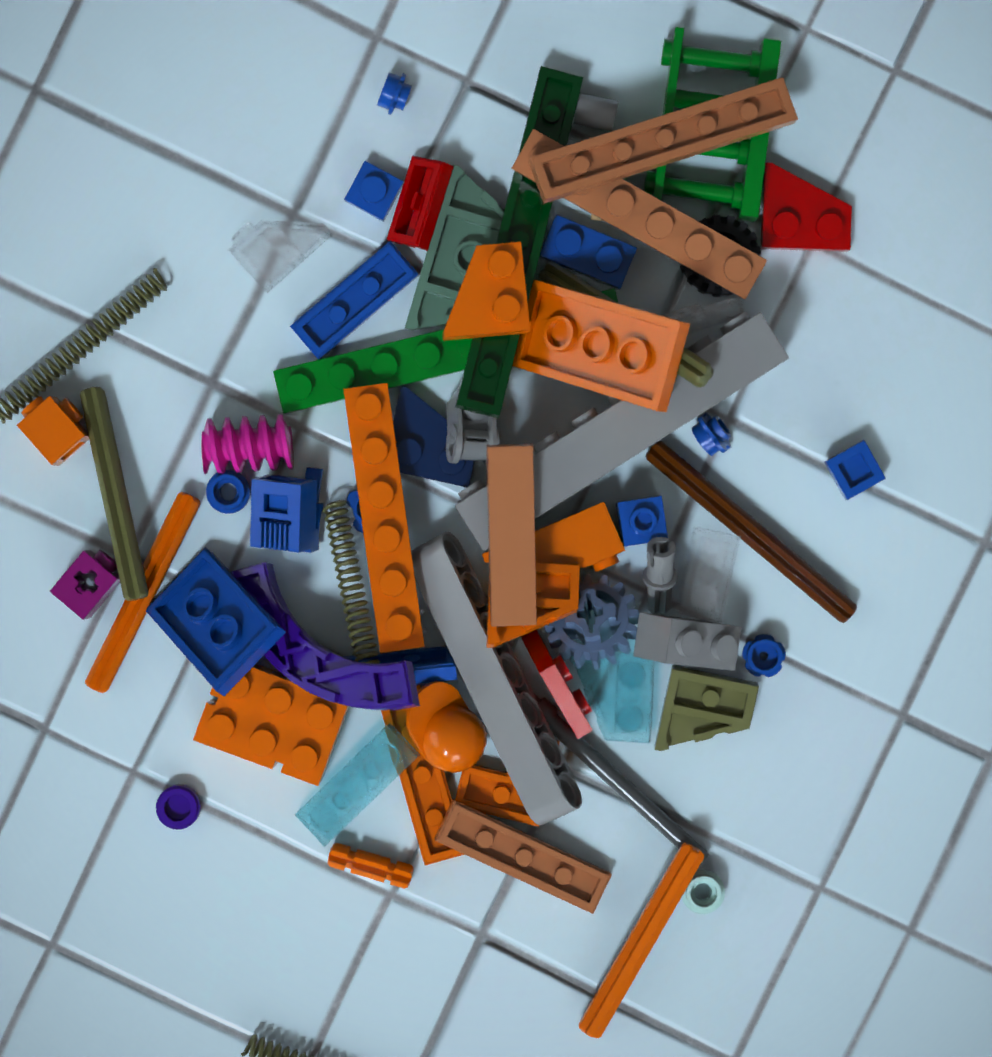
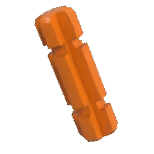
M334 843L331 847L327 862L332 868L342 871L348 868L351 869L350 873L383 883L386 879L391 881L390 885L403 889L408 888L414 871L411 864L397 861L395 864L390 862L391 858L360 849L354 852L350 850V846L340 843Z

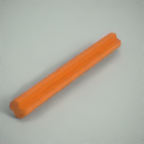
M186 492L177 494L143 563L149 592L148 596L140 600L124 601L85 680V684L89 688L100 693L108 691L147 613L146 610L152 603L200 506L198 498Z
M685 842L681 844L579 1022V1029L586 1035L600 1038L704 859V853L696 846Z

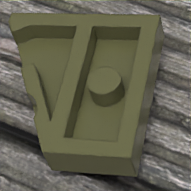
M672 665L656 735L655 750H667L669 746L691 740L699 742L711 739L716 734L723 732L731 734L750 729L759 689L758 682Z

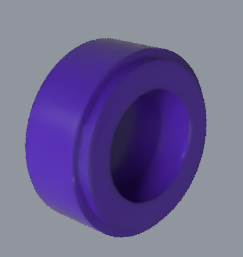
M183 784L168 787L160 794L156 802V813L161 823L175 830L191 826L201 812L199 795L193 788Z

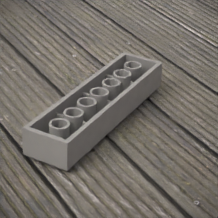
M745 311L720 328L724 336L712 342L707 335L687 348L710 363L714 374L704 387H696L677 374L667 413L609 397L610 408L598 414L593 407L571 422L574 430L566 436L560 438L558 433L554 432L533 446L537 452L533 456L535 519L789 359V356L761 312L750 318ZM480 479L458 493L462 501L455 505L484 552L488 549L487 486Z

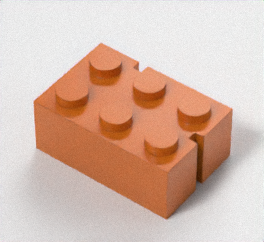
M255 664L225 696L216 692L212 687L210 695L216 696L218 699H211L206 703L193 738L194 741L273 769L278 762L282 763L281 773L319 786L323 780L349 706L330 702L313 695L291 682L282 673L259 664Z

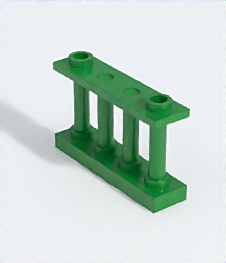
M675 27L673 38L664 39L661 65L669 66L662 115L673 112L674 107L687 108L725 96L676 89L680 63L748 72V77H755L754 86L777 79L781 41L763 39L759 51L752 50L751 54L683 46L684 28ZM769 132L698 154L736 159V164L744 165L742 182H734V185L731 186L665 177L666 165L655 168V171L648 170L646 172L644 191L661 201L662 195L731 203V208L738 209L737 220L755 222L759 216Z

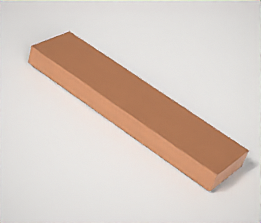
M531 443L486 445L490 624L492 627L537 625L533 445Z
M455 799L452 800L434 838L435 841L592 914L612 876L605 869Z

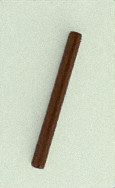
M663 441L656 442L649 449L645 457L652 465L823 609L842 623L851 618L857 609V605L675 451Z

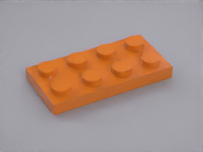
M533 280L528 300L531 330L527 334H520L512 366L648 409L667 413L690 323L544 281Z

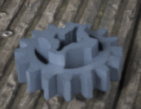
M585 574L584 584L579 585L577 612L544 626L546 633L550 634L547 637L550 647L552 649L559 648V655H561L564 661L573 655L576 668L581 669L586 660H591L594 669H599L601 659L607 658L612 665L616 664L615 652L620 650L623 653L629 654L631 649L627 639H636L637 627L635 624H638L639 610L633 609L636 606L635 597L633 594L625 595V588L622 582H618L613 587H610L608 575L603 574L598 583H593L590 574ZM601 599L607 600V601H609V602H611V603H607V604H606V603H605L604 601H602ZM591 610H594L595 614V624H593V633L590 632L589 628ZM573 639H579L585 645L577 643Z

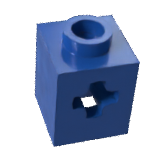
M662 496L616 503L621 542L624 547L645 544L655 537L668 538Z

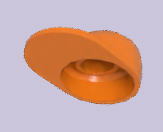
M442 681L426 684L418 690L420 706L411 707L407 710L406 725L408 733L423 758L430 765L451 773L468 770L477 763L487 744L485 725L475 713L469 710L454 686Z

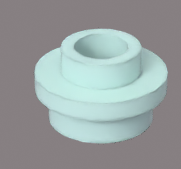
M705 869L697 870L682 895V900L687 908L695 913H711L717 910L724 900V884L714 872ZM702 883L709 885L711 888L709 896L703 899L696 897L694 894L696 886Z

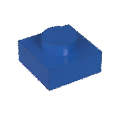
M364 161L344 200L384 222L403 187L404 181Z
M865 440L824 461L845 500H849L886 479Z

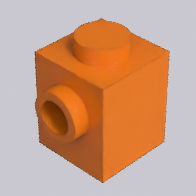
M39 396L23 409L21 414L25 418L17 424L18 428L51 465L60 466L89 440L88 432L79 423L83 415L67 398L60 401L56 397L49 396L44 400L42 396Z

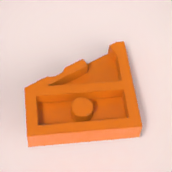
M521 242L477 245L443 331V341L529 333L531 328Z
M536 563L537 625L492 627L490 624V592L488 589L486 648L497 647L576 613L579 603L580 565Z

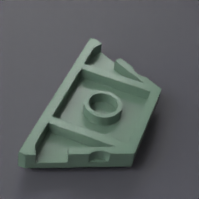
M452 165L454 166L406 321L405 329L411 331L447 324L476 246L496 244L504 209L457 165Z

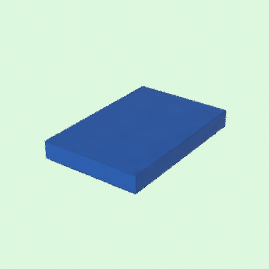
M206 547L146 610L208 683L222 696H225L286 633L221 560Z

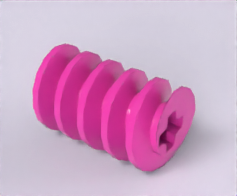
M282 414L277 415L274 427L269 426L265 415H260L256 428H252L247 416H242L239 429H234L230 418L225 417L221 430L216 429L212 418H207L204 431H202L201 442L204 474L208 473L211 461H213L219 474L224 473L229 460L234 470L240 473L243 471L247 459L253 471L258 472L261 470L265 458L270 469L276 471L283 457L287 467L293 470L291 426H287Z

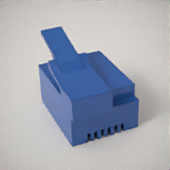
M307 467L305 478L267 474L251 480L250 547L288 550L289 552L312 553L319 550V528L324 503L318 502L323 469Z

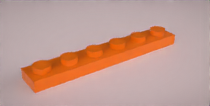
M388 383L346 388L343 390L380 653L424 648Z

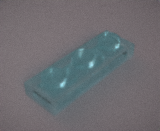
M389 723L317 792L295 816L325 847L408 768L420 754Z

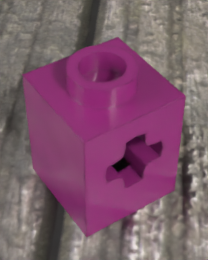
M100 549L96 554L91 550H85L49 592L81 619H89L120 584L119 574L116 572V561ZM95 572L97 576L94 582L98 588L84 590L82 587L86 581L82 574Z

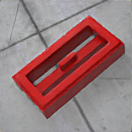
M412 156L386 240L428 251L454 166L442 161Z

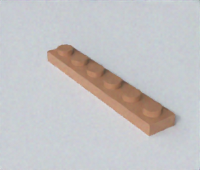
M782 77L530 158L529 164L543 204L792 125L798 120Z
M533 129L511 169L536 183L529 164L530 158L564 146ZM624 179L564 197L567 201L744 300L747 298L767 262L761 256Z

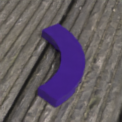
M264 562L231 571L286 631L264 656L291 682L327 701L354 708L400 710L420 706L412 662L405 660L385 664L360 663L331 652L309 636L289 611L276 581L273 564Z

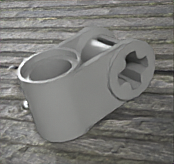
M459 386L446 405L447 460L452 464H457L459 460L483 461L487 466L486 445H499L497 420L494 417L456 408Z

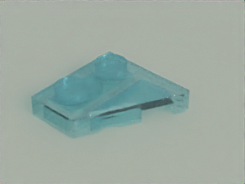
M615 652L616 664L612 665L607 658L601 659L600 668L595 670L591 660H586L580 669L576 668L574 656L572 655L569 658L577 670L584 687L585 696L589 705L593 707L598 726L606 741L651 742L655 661L633 657L634 653Z

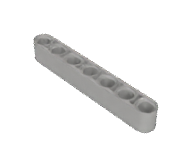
M444 532L411 550L415 581L529 817L540 826L579 809L582 805L579 787L509 642L494 648H486L488 598L461 543L452 533Z

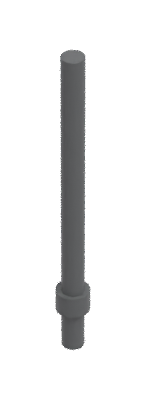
M534 694L556 738L678 849L684 842L692 844L704 853V859L701 864L705 861L709 853L584 738L577 739L571 727L555 713L557 708L545 697L540 699Z

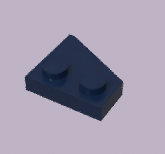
M401 386L393 420L400 473L468 487L475 460H459L457 464L449 463L446 457L447 419L409 388Z

